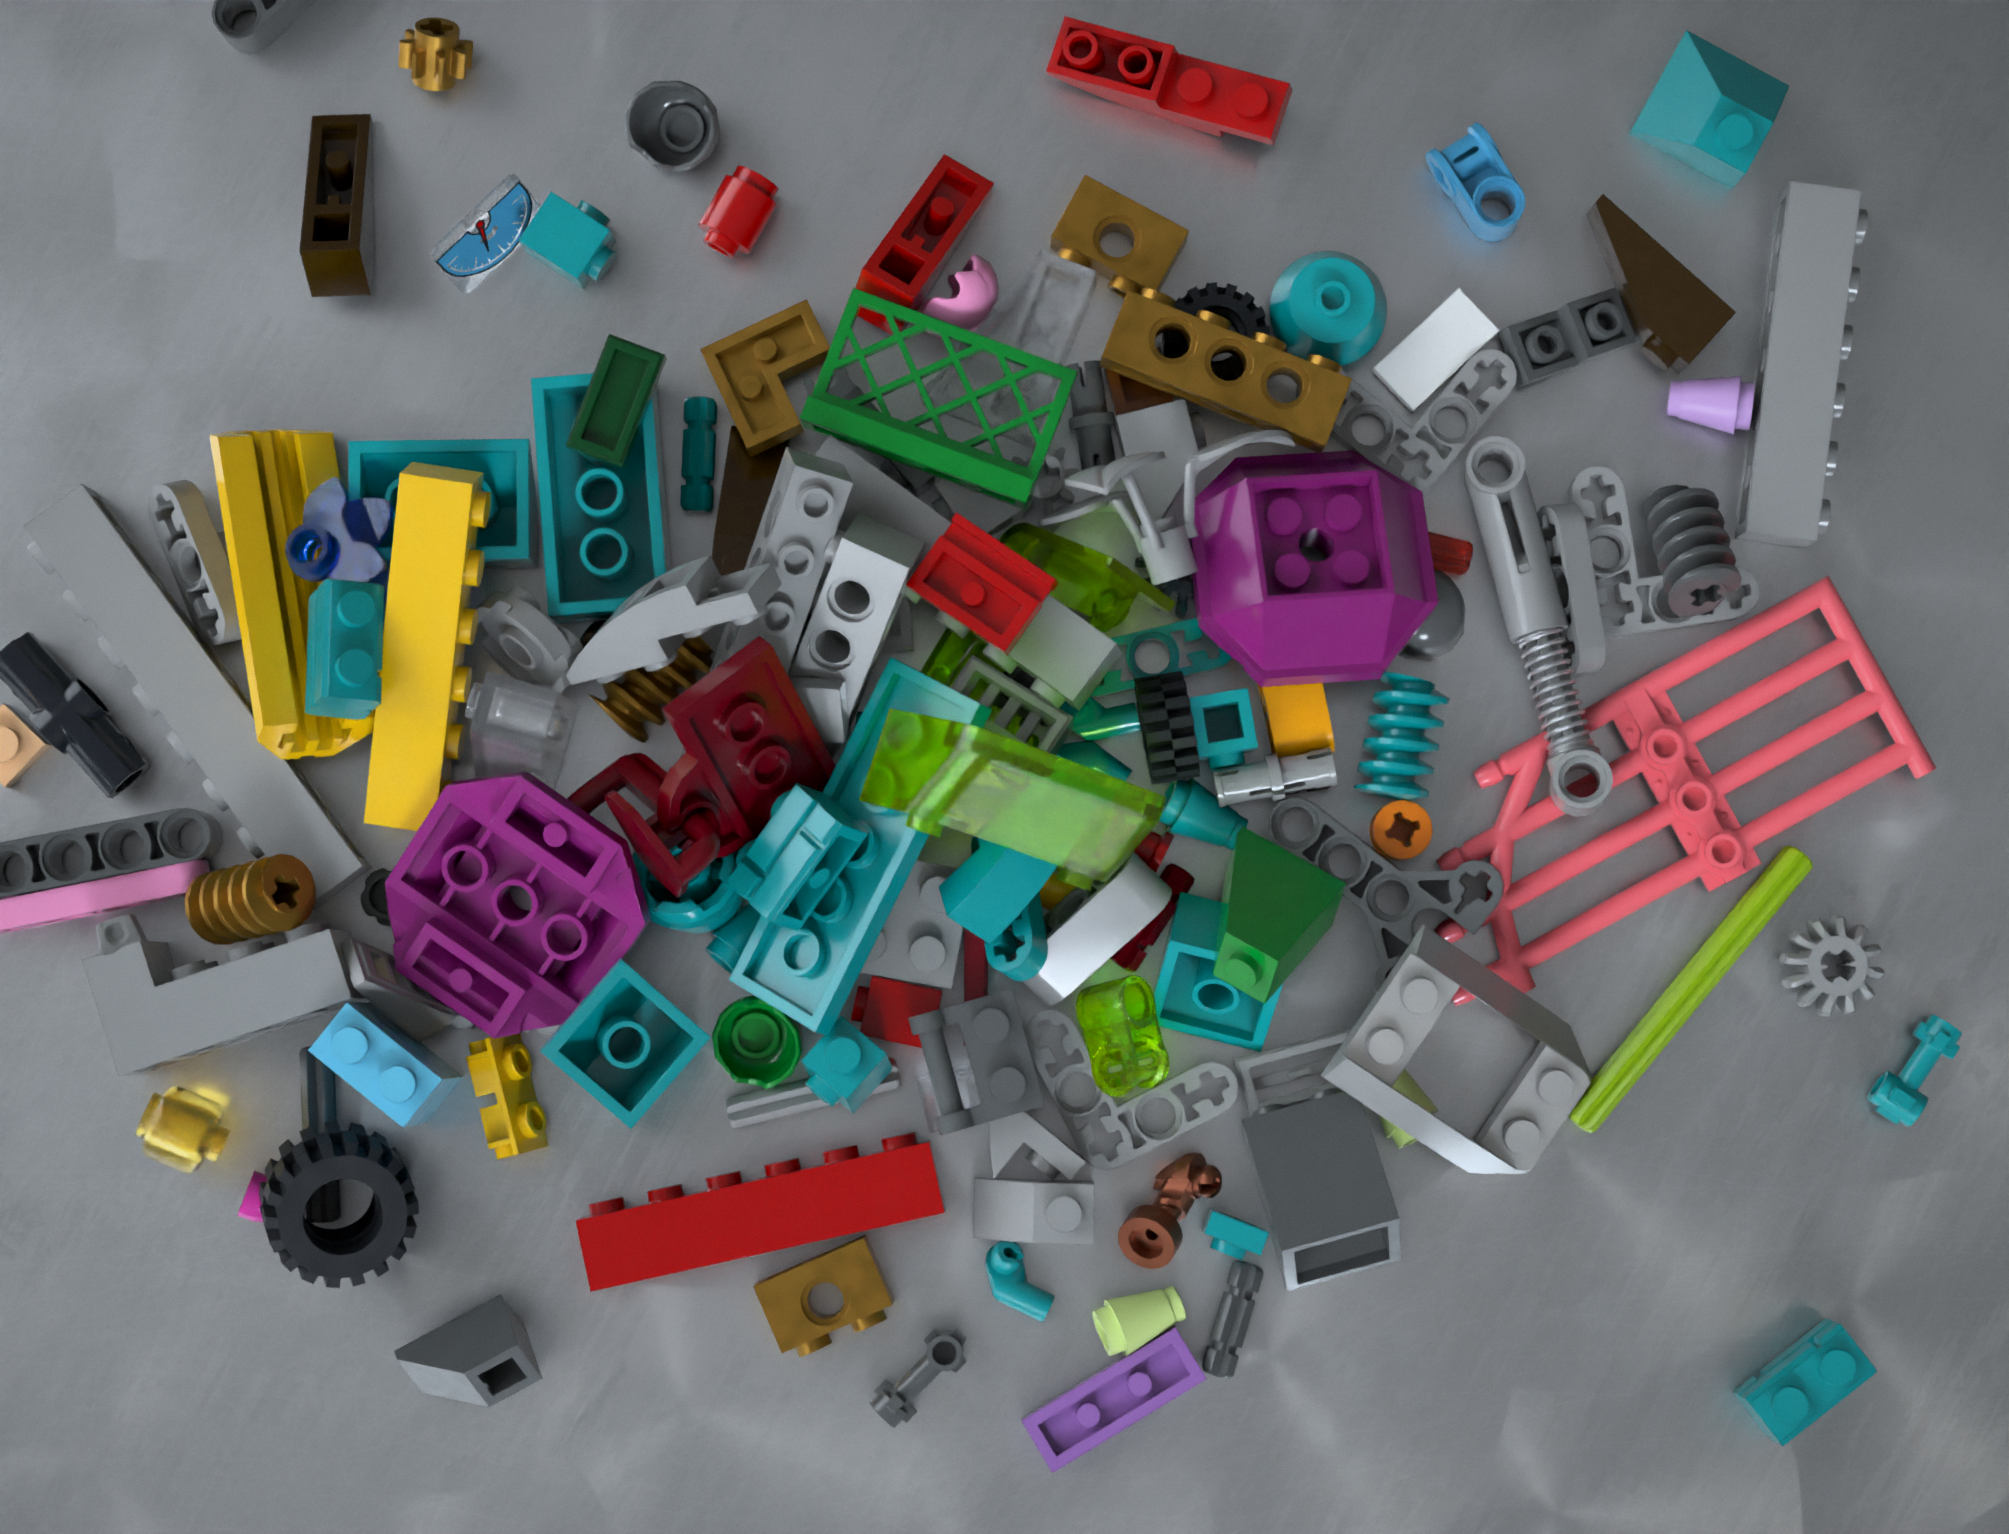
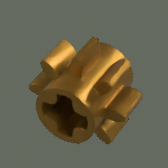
M436 17L421 19L415 23V30H405V39L399 40L398 67L412 69V82L422 89L430 91L449 90L456 85V79H466V69L472 68L473 41L459 40L460 29L453 21Z

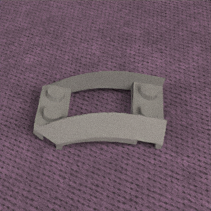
M1424 925L1417 932L1321 1074L1323 1078L1468 1173L1526 1174L1532 1171L1591 1084L1590 1071L1568 1023ZM1459 987H1462L1541 1041L1474 1140L1392 1087Z

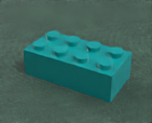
M593 373L531 378L548 616L556 623L609 619L614 611L638 589L671 570L657 386L624 469H621L566 447Z

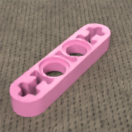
M208 861L184 862L1 899L0 934L185 897L187 888L193 879L201 874L210 872Z

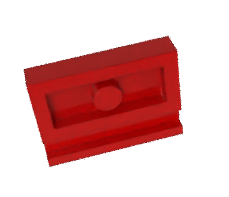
M956 512L951 519L952 523L943 536L940 535L906 583V586L915 594L1008 656L1042 608V603L1051 590L1054 591L1058 582L1055 578Z

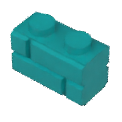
M325 579L318 586V590H315L310 595L308 606L306 714L356 720L365 719L372 710L381 704L382 678L377 674L382 670L384 586L373 583Z
M796 783L792 790L783 793L776 799L771 808L772 818L757 839L749 841L741 848L736 857L737 867L726 882L743 898L747 899L749 904L765 919L774 924L799 931L869 832L851 816L847 815L846 811L823 792Z
M1825 1318L1760 1369L1759 1378L1750 1377L1736 1388L1733 1393L1766 1436L1783 1447L1877 1373V1370L1840 1323Z

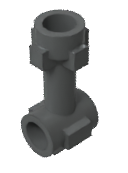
M934 1328L924 1339L927 1345L926 1354L895 1385L885 1379L875 1389L874 1392L877 1395L869 1402L872 1408L893 1428L902 1420L907 1423L917 1413L916 1408L911 1402L942 1371L952 1370L957 1372L966 1363V1358L963 1355L966 1337L957 1328L953 1331H938Z

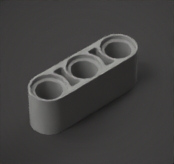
M1127 847L1116 851L1043 916L1048 944L1047 960L1038 974L1022 982L1047 1006L1059 1003L1165 908L1172 895V889L1131 848ZM1020 939L1017 940L1018 948L1024 945V942ZM1016 953L1010 956L1011 960L1016 959Z

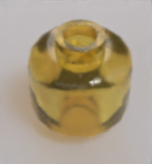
M174 1086L170 1087L164 1095L154 1092L143 1113L135 1136L143 1139L142 1151L145 1156L181 1172L191 1174L200 1169L205 1159L217 1163L231 1130L221 1126L224 1111L218 1102L182 1087Z

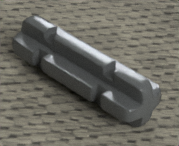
M1235 1260L1231 1265L1226 1282L1230 1285L1228 1292H1223L1210 1336L1214 1342L1212 1347L1207 1346L1202 1362L1203 1371L1210 1375L1223 1379H1231L1234 1376L1239 1356L1235 1354L1237 1347L1242 1348L1255 1305L1252 1295L1253 1292L1258 1293L1264 1275L1263 1269L1257 1265L1241 1260Z

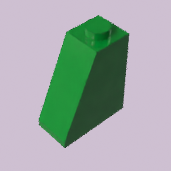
M1242 827L1237 833L1224 875L1212 975L1265 1004L1331 928L1346 883Z

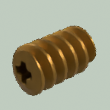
M700 636L686 638L677 649V658L667 666L650 672L646 671L644 667L629 670L622 675L624 679L622 684L616 681L601 684L607 696L605 700L590 694L589 696L630 737L645 743L649 736L643 721L646 719L654 724L663 726L666 720L659 705L661 703L668 704L678 697L679 694L676 689L678 686L688 689L697 682L693 673L695 669L709 674L713 663L710 655L714 651Z
M277 854L257 861H249L242 865L237 864L214 872H206L195 877L187 888L184 899L185 912L192 929L202 939L214 945H230L235 942L247 941L251 938H260L265 935L290 931L301 926L309 918L316 899V886L311 871L303 861L292 855Z

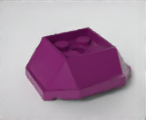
M1352 450L1236 457L1195 498L1194 523L1198 536L1188 540L1198 568L1197 572L1192 573L1198 627L1223 651L1243 665V670L1261 687L1380 679L1397 655L1434 612L1439 602L1422 491ZM1314 547L1323 553L1326 560L1319 562L1311 561L1303 556L1300 548Z
M528 771L459 780L448 784L385 881L388 913L395 940L393 944L395 969L494 1039L519 1034L522 1031L563 1024L620 958L624 961L651 920L627 840ZM512 885L520 886L529 893L532 900L531 910L521 909L513 902L511 897Z

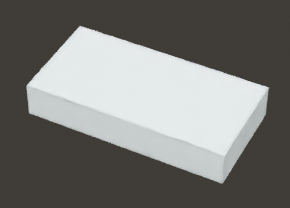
M1458 288L1372 369V372L1413 413L1473 355L1497 335L1500 330Z

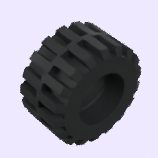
M338 1121L324 1122V1133L314 1135L312 1126L299 1131L302 1138L300 1143L294 1145L287 1139L279 1147L280 1160L276 1161L270 1158L264 1169L267 1182H260L259 1197L262 1204L260 1211L269 1243L274 1253H279L281 1263L290 1272L297 1267L301 1279L312 1284L315 1283L318 1276H322L326 1287L340 1288L341 1278L350 1277L352 1285L357 1286L366 1283L363 1276L364 1273L374 1270L376 1275L380 1277L389 1271L386 1260L390 1256L400 1260L406 1253L407 1249L403 1239L404 1237L414 1238L417 1225L413 1215L419 1214L418 1199L414 1192L415 1187L401 1155L395 1147H389L384 1136L376 1131L369 1136L363 1125L352 1122L348 1131H341ZM353 1179L366 1184L373 1190V1197L367 1211L360 1219L346 1227L337 1229L321 1228L308 1222L303 1216L310 1196L319 1187L330 1181Z

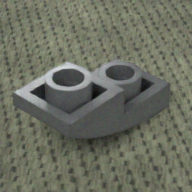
M1616 287L1569 302L1555 311L1507 326L1497 333L1505 354L1515 364L1517 371L1516 381L1519 387L1575 368L1637 342Z

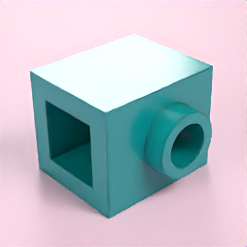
M553 192L549 193L518 239L526 253L583 290H585L591 279L599 282L606 275L617 255V252L612 249L616 240L611 230L606 227L610 219L605 214L583 200H580L578 205L574 207Z
M1248 688L1190 697V709L1193 715L1199 761L1209 759L1210 770L1246 764L1244 753L1254 752L1258 748Z
M842 1015L835 1022L829 1036L824 1035L801 1060L810 1077L805 1083L806 1086L830 1107H833L839 1101L853 1114L893 1070L887 1054Z

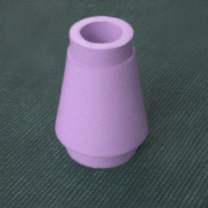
M1741 376L1683 380V382L1671 380L1667 416L1679 417V419L1734 434L1735 429L1750 430L1756 383L1741 382Z

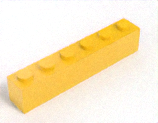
M411 462L399 475L383 631L382 670L379 672V676L382 678L381 704L375 708L364 823L418 831L444 788L453 782L451 781L453 759L460 760L462 756L466 729L464 724H457L459 702H467L472 679L471 667L463 666L465 644H473L478 624V610L469 608L471 587H479L485 559L484 551L476 550L478 527H486L491 506V493L482 491L483 472Z

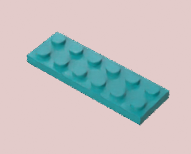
M890 657L823 790L824 794L835 801L846 811L847 815L856 820L869 833L799 931L774 924L762 915L760 916L729 978L730 981L815 1033L829 1036L992 711L991 708Z

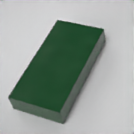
M609 334L570 432L566 447L624 469L667 360L666 355Z

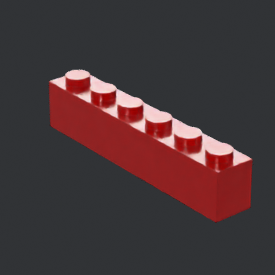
M910 1132L881 1139L882 1151L859 1155L858 1146L852 1145L822 1152L824 1163L801 1168L799 1158H793L764 1165L765 1177L742 1181L741 1172L735 1171L705 1178L707 1189L684 1194L682 1184H676L647 1191L648 1203L625 1207L624 1198L617 1197L588 1204L590 1215L577 1219L576 1226L590 1292L943 1214L946 1208L931 1140L918 1142L916 1132Z

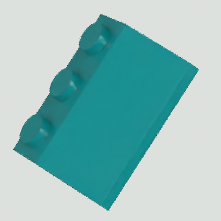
M529 439L348 441V560L359 569H390L399 475L411 462L483 472L482 491L491 493V506L486 527H478L476 550L484 551V568L538 567V508Z

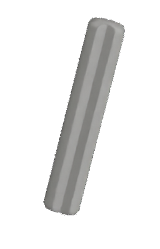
M889 1057L893 1070L871 1095L894 1090L901 1085L897 1062L894 1058ZM809 1078L776 1085L770 1089H760L729 1097L726 1100V1111L731 1126L733 1128H741L829 1105L823 1102L806 1086L805 1083Z

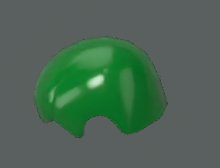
M754 995L740 997L728 1005L720 1013L712 1032L715 1059L731 1076L734 1082L762 1086L764 1089L773 1088L791 1076L803 1052V1035L800 1023Z

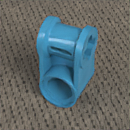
M1476 122L1467 128L1468 134L1441 151L1433 148L1425 153V159L1436 182L1445 194L1451 198L1470 230L1482 240L1498 242L1508 238L1515 231L1525 209V195L1502 160L1492 137L1481 124ZM1489 198H1498L1508 205L1511 215L1503 220H1493L1485 215L1481 208V203Z

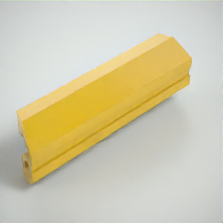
M265 429L226 431L211 434L209 436L257 741L281 760L301 759L303 756H334L373 732L375 709L365 719L357 720L316 716L305 713L309 597L315 590H318V586L325 579L357 582L354 564L348 560V524L333 432L324 430Z

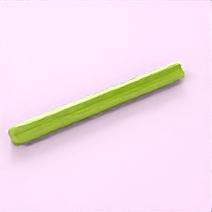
M1789 845L1783 847L1591 1080V1084L1568 1116L1572 1122L1585 1132H1596L1812 870L1813 863L1807 855L1796 847Z

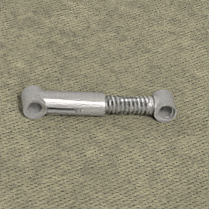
M1488 436L1478 441L1469 451L1464 471L1465 486L1472 499L1510 641L1512 644H1520L1518 647L1521 650H1525L1521 658L1528 661L1524 668L1531 671L1527 678L1534 681L1529 688L1537 691L1532 698L1539 701L1535 707L1537 710L1542 711L1538 719L1545 721L1541 729L1548 732L1544 739L1551 742L1546 748L1549 750L1548 754L1550 755L1549 760H1547L1551 776L1549 782L1550 796L1555 806L1562 812L1575 817L1588 816L1598 811L1605 803L1613 784L1612 770L1608 762L1601 756L1599 747L1593 745L1594 741L1589 736L1591 731L1584 729V725L1588 723V720H1582L1581 715L1585 713V710L1578 707L1583 700L1576 699L1575 695L1580 690L1573 689L1572 686L1577 680L1570 678V674L1574 670L1568 669L1567 664L1571 662V659L1564 657V654L1569 650L1561 646L1566 639L1559 638V634L1569 626L1526 475L1525 456L1521 448L1511 439L1502 436ZM1497 459L1503 461L1509 467L1511 475L1501 483H1491L1481 477L1478 468L1487 460ZM1505 503L1508 506L1520 553L1517 554L1513 552L1501 505ZM1574 769L1589 771L1597 782V791L1588 797L1580 798L1574 796L1567 790L1564 776Z

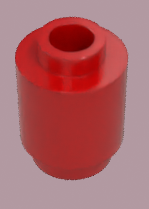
M738 165L732 176L725 175L698 223V226L706 232L703 242L713 250L729 258H734L737 251L750 254L777 206L773 199L779 190L778 187L761 174Z

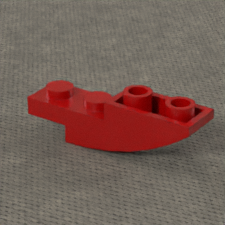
M1066 16L1064 17L1046 69L1047 74L1128 108L1219 137H1223L1224 132L1273 146L1293 91L1290 83L1183 55L1178 53L1174 45Z

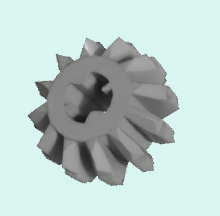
M1833 916L1829 922L1828 929L1820 918L1809 919L1807 921V929L1810 938L1799 931H1793L1788 936L1791 944L1799 950V953H1782L1780 955V963L1796 966V973L1784 977L1782 984L1785 988L1803 985L1804 987L1797 995L1796 1004L1800 1007H1808L1817 999L1816 1008L1819 1016H1831L1836 1004L1843 1014L1855 1013L1856 1002L1854 995L1864 1001H1871L1875 997L1873 989L1864 982L1865 979H1882L1884 976L1882 968L1868 967V959L1878 956L1882 949L1879 944L1861 947L1860 944L1865 939L1868 929L1864 925H1856L1847 933V923L1844 916ZM1839 955L1842 962L1837 963L1836 967H1842L1840 976L1824 977L1821 970L1827 969L1828 966L1821 965L1823 956Z

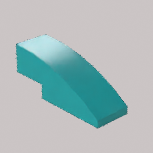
M1058 753L975 833L980 848L939 886L947 917L991 944L1019 916L1063 860L1087 822L1104 790L1101 782Z

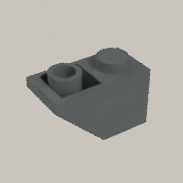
M502 1295L489 1300L394 1351L396 1360L422 1393L491 1407L543 1379L527 1330Z

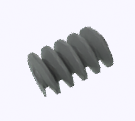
M1670 485L1649 493L1643 502L1642 513L1647 520V531L1652 539V548L1658 559L1657 566L1663 577L1662 584L1668 595L1669 607L1673 613L1681 617L1698 616L1710 612L1723 599L1732 595L1740 587L1742 577L1735 567L1736 557L1732 549L1729 548L1731 540L1724 529L1725 520L1718 510L1719 500L1715 493L1704 488Z

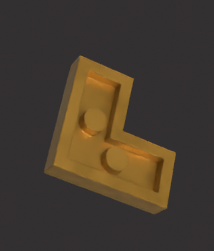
M807 299L700 349L751 457L804 432L781 382L824 362L830 348Z

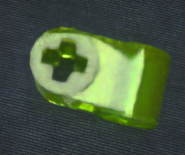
M1130 975L1082 989L1076 1000V1014L1083 1030L1091 1062L1092 1077L1098 1088L1109 1096L1120 1097L1132 1092L1136 1086L1151 1088L1161 1084L1168 1075L1170 1067L1169 1055L1164 1046L1156 1014L1155 997L1147 981L1138 975ZM1150 1057L1153 1059L1152 1063L1139 1066V1060ZM1122 1064L1123 1070L1113 1073L1108 1072L1109 1067Z

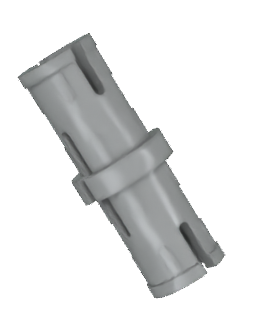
M1330 747L1279 758L1276 753L1264 755L1263 761L1236 767L1212 769L1219 808L1272 797L1273 802L1285 800V794L1337 785L1336 769Z

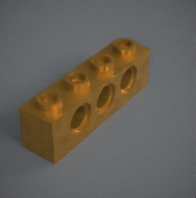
M1142 288L1141 293L1138 294L1128 290L1100 361L1101 367L1259 430L1286 431L1292 435L1295 444L1317 453L1322 452L1352 381V378L1340 374L1343 368L1340 364L1315 354H1309L1308 359L1304 360L1286 353V343L1264 333L1254 332L1252 338L1231 331L1229 330L1231 322L1212 312L1198 310L1196 316L1178 310L1174 308L1176 301L1162 292L1150 288ZM1166 331L1177 332L1185 338L1188 344V351L1179 358L1171 359L1164 357L1155 346L1156 337ZM1221 353L1235 355L1243 365V375L1232 381L1218 378L1211 368L1212 358ZM1276 375L1290 377L1297 384L1298 398L1289 403H1280L1274 400L1268 393L1267 381Z

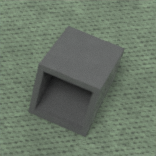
M1329 1088L1315 1093L1309 1098V1101L1288 1107L1283 1104L1267 1105L1253 1112L1251 1117L1242 1119L1245 1145L1287 1292L1402 1260L1400 1218L1364 1106L1361 1102L1340 1088Z

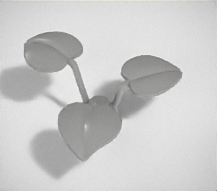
M1283 430L1252 431L1217 442L1186 458L1183 525H1177L1174 515L1153 521L1132 473L1133 470L1143 465L1166 458L1164 451L1121 457L1110 462L1108 465L1091 467L1064 479L1067 487L1086 489L1101 494L1054 510L1038 521L1044 539L1048 541L1058 528L1075 517L1092 511L1117 513L1135 539L1139 554L1143 555L1152 586L1198 571L1188 539L1198 536L1194 523L1197 474L1236 448L1264 442L1295 447L1294 439L1291 434ZM1120 479H1123L1127 488L1126 491L1109 492ZM1131 498L1142 523L1141 526H1139L1123 500Z

